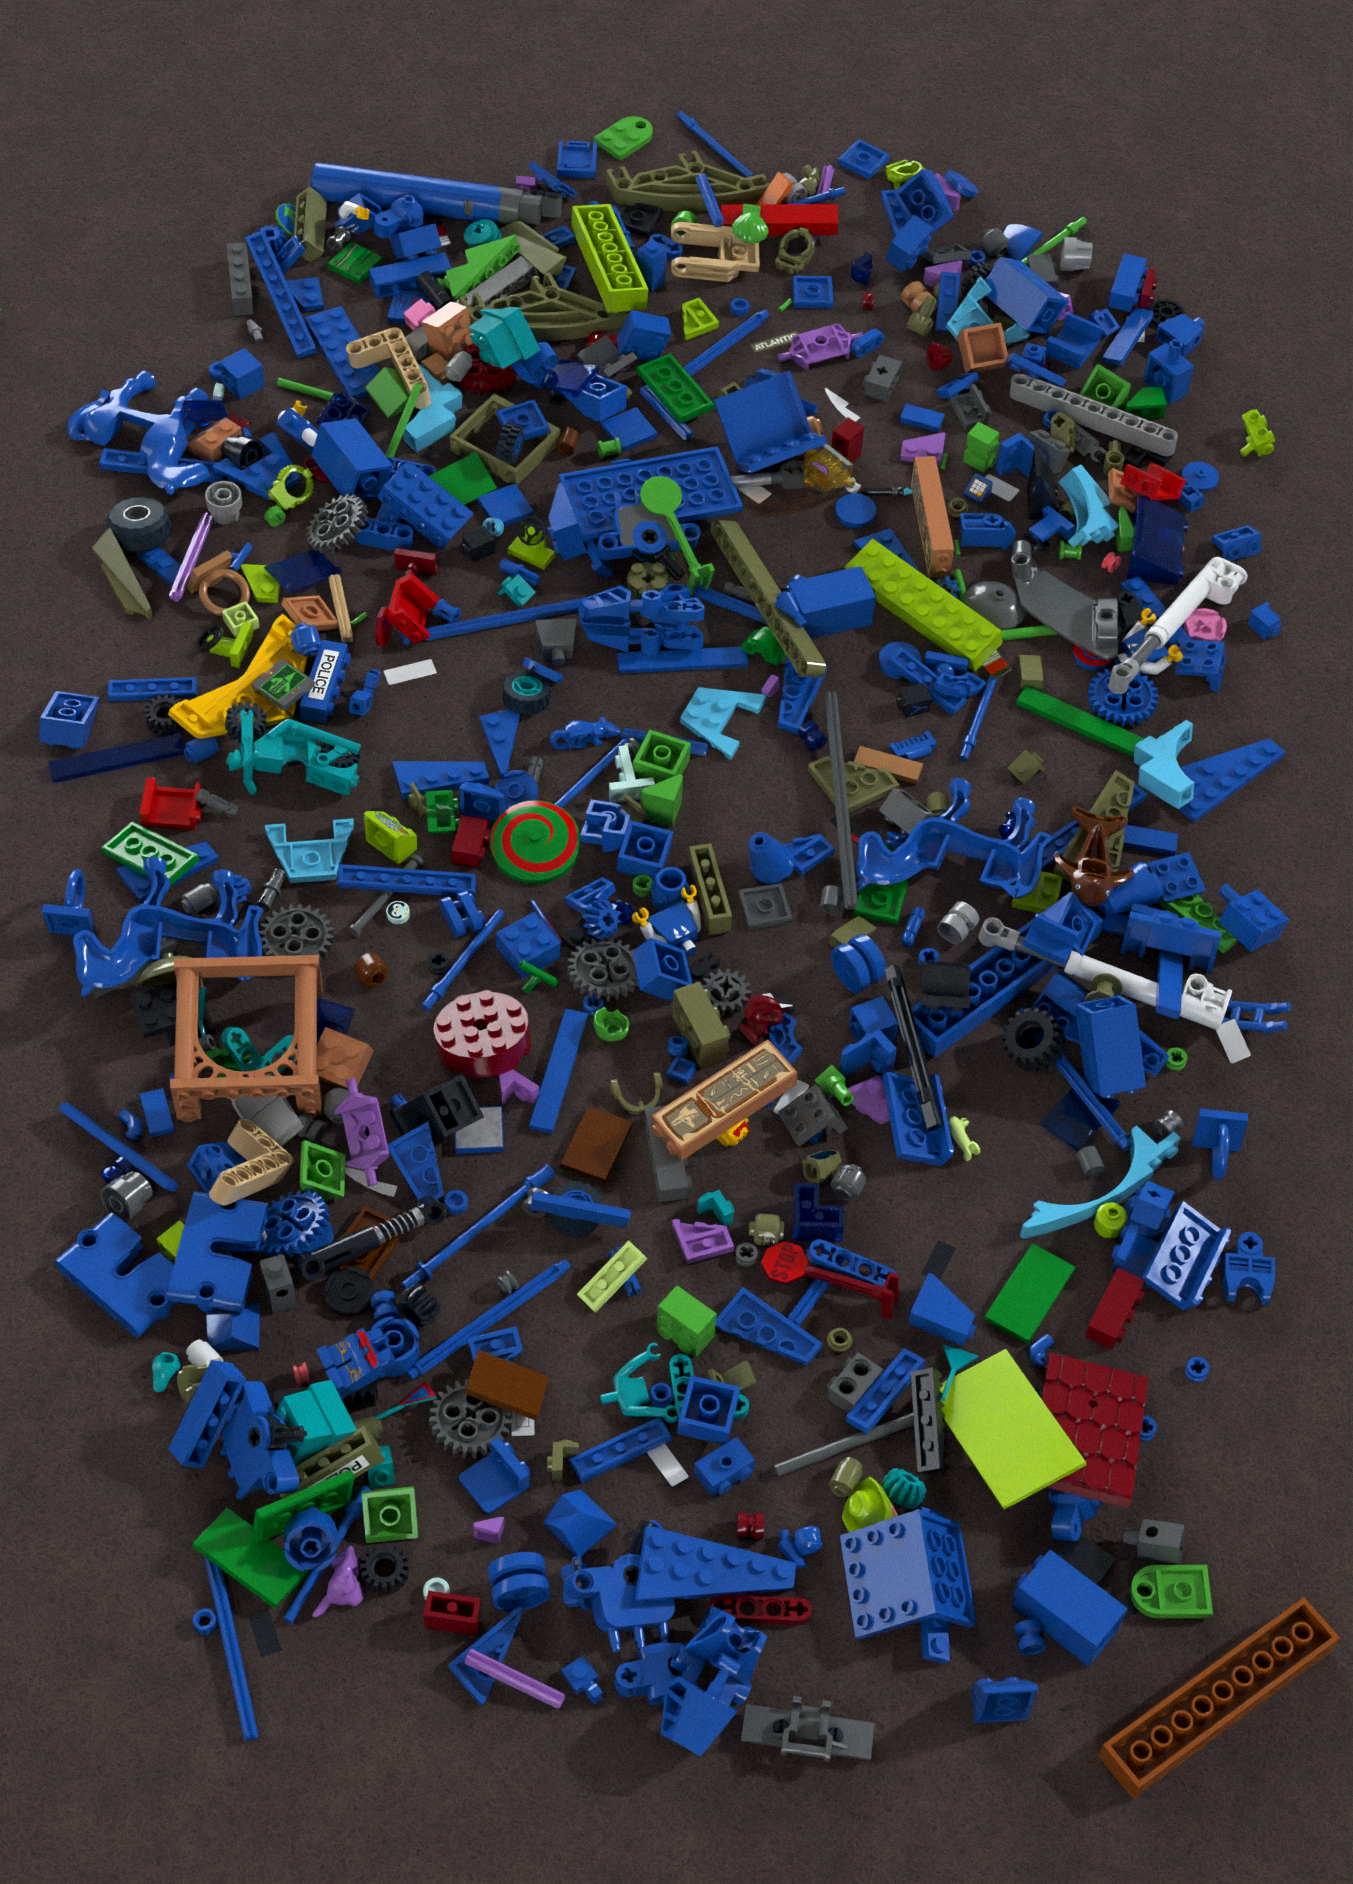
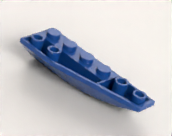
M1059 971L1053 975L1032 1006L1031 1011L1033 1012L1034 1008H1039L1042 1012L1043 1010L1047 1011L1061 1026L1066 1039L1080 1044L1075 1004L1083 1003L1091 991L1063 971ZM1139 1029L1144 1071L1157 1075L1170 1056Z

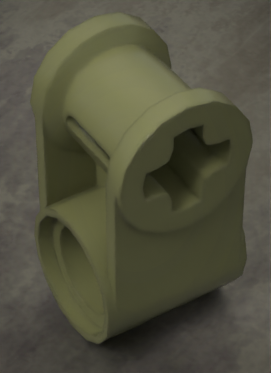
M1056 413L1051 418V438L1062 441L1066 444V448L1074 452V421L1064 413Z

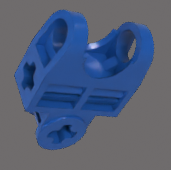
M1245 1232L1240 1235L1234 1253H1225L1222 1261V1287L1225 1300L1234 1302L1236 1290L1239 1287L1248 1286L1257 1292L1261 1305H1268L1275 1281V1258L1263 1257L1261 1237L1253 1232Z

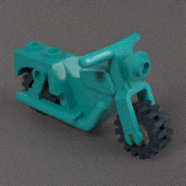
M246 701V705L238 702V707L234 704L232 709H228L225 731L227 730L228 736L232 735L231 739L233 741L236 738L238 739L240 751L236 749L234 753L230 752L226 765H229L230 771L243 767V783L251 795L257 793V788L252 780L253 768L258 771L279 774L282 772L284 764L294 760L304 763L306 782L345 796L349 795L352 788H356L360 778L357 775V769L361 756V744L355 741L352 742L349 737L344 739V736L340 735L338 737L291 719L282 721L264 735L267 720L266 713L263 712L261 707L257 709V704L254 703L253 706H250V702ZM316 740L323 742L322 747L316 745Z

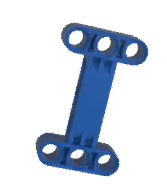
M387 457L393 465L388 481L407 462L406 460ZM411 462L427 476L436 473L435 468L430 465ZM382 503L376 519L368 517L367 520L363 521L365 526L359 528L361 532L355 533L354 536L357 543L393 551L396 548L412 550L413 530L410 526L402 524L403 519Z

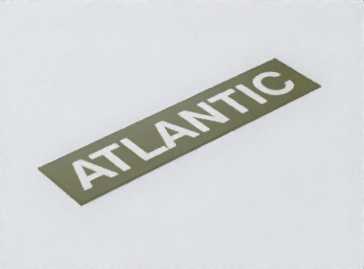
M794 331L751 344L754 352H759L792 342V336L797 335L798 332Z

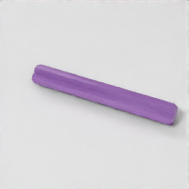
M470 1649L465 1658V1664L555 1708H560L564 1701L565 1695L473 1649Z

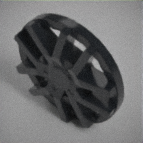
M1167 299L1153 302L1148 309L1154 312V317L1151 321L1156 326L1162 323L1160 322L1161 320L1167 321L1178 315L1185 314L1180 304Z

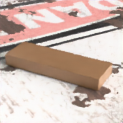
M863 746L859 747L854 760L856 763L865 764L866 768L875 770L879 768L888 769L895 779L916 785L923 768V763Z

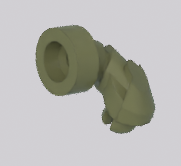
M807 165L802 170L805 177L799 183L807 189L808 198L816 193L815 188L821 178L817 167L812 169L810 165Z

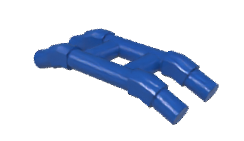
M1230 999L1226 1009L1231 1011L1230 1019L1223 1018L1221 1024L1235 1019L1240 1030L1276 1033L1277 1031L1287 1029L1286 1021L1264 1022V1013L1276 1015L1281 1012L1291 1011V1004L1289 1002L1262 1004L1232 1001ZM1241 1011L1255 1012L1253 1022L1239 1020Z

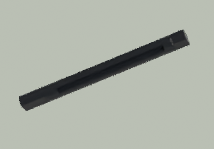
M893 964L884 970L926 1128L928 1131H934L943 1127L902 972L899 966Z

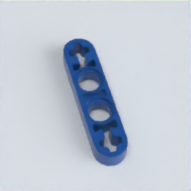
M815 1240L807 1249V1257L812 1263L837 1274L872 1285L879 1284L884 1286V1278L888 1277L889 1272L897 1274L896 1271L825 1240ZM817 1248L822 1249V1250H821V1253H822L821 1256L816 1255V1253H817L816 1249H817ZM831 1252L833 1253L830 1261H828L827 1259L829 1258V1254ZM842 1256L846 1258L848 1266H839L836 1263V1257ZM859 1266L868 1267L870 1276H862L858 1270ZM876 1272H878V1278L876 1280H873L874 1276L876 1275Z

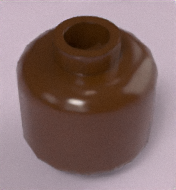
M367 953L356 961L354 973L363 985L373 988L384 983L388 976V967L380 956L375 953Z

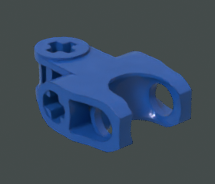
M661 1642L638 1649L636 1652L638 1661L623 1663L617 1668L614 1681L616 1692L625 1698L647 1694L649 1704H663L666 1683L677 1678V1676L670 1672L668 1666L678 1647L682 1644L686 1646L688 1643ZM625 1677H628L629 1680L632 1681V1682H631V1683H628L627 1679H624V1678H625Z

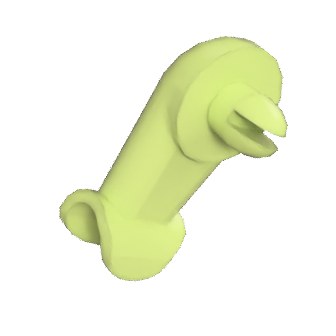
M955 1116L951 1117L948 1120L950 1134L963 1151L964 1160L969 1161L972 1158V1153L975 1155L980 1153L977 1143L970 1141L965 1132V1127L969 1124L967 1118L958 1119Z

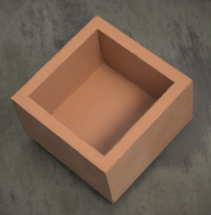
M449 302L422 321L432 355L438 353L449 362L456 353L464 351L465 346L470 347L474 344L470 338L471 332L468 327L472 323L466 306Z
M1001 323L963 329L957 335L965 373L1001 368L1007 364L1005 360L1008 353Z
M325 1027L317 1044V1075L319 1080L336 1087L347 1088L346 1080L356 1078L358 1087L374 1050L364 1042Z

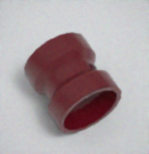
M738 1512L737 1538L745 1539L747 1536H753L754 1539H763L764 1513L748 1515L744 1512Z

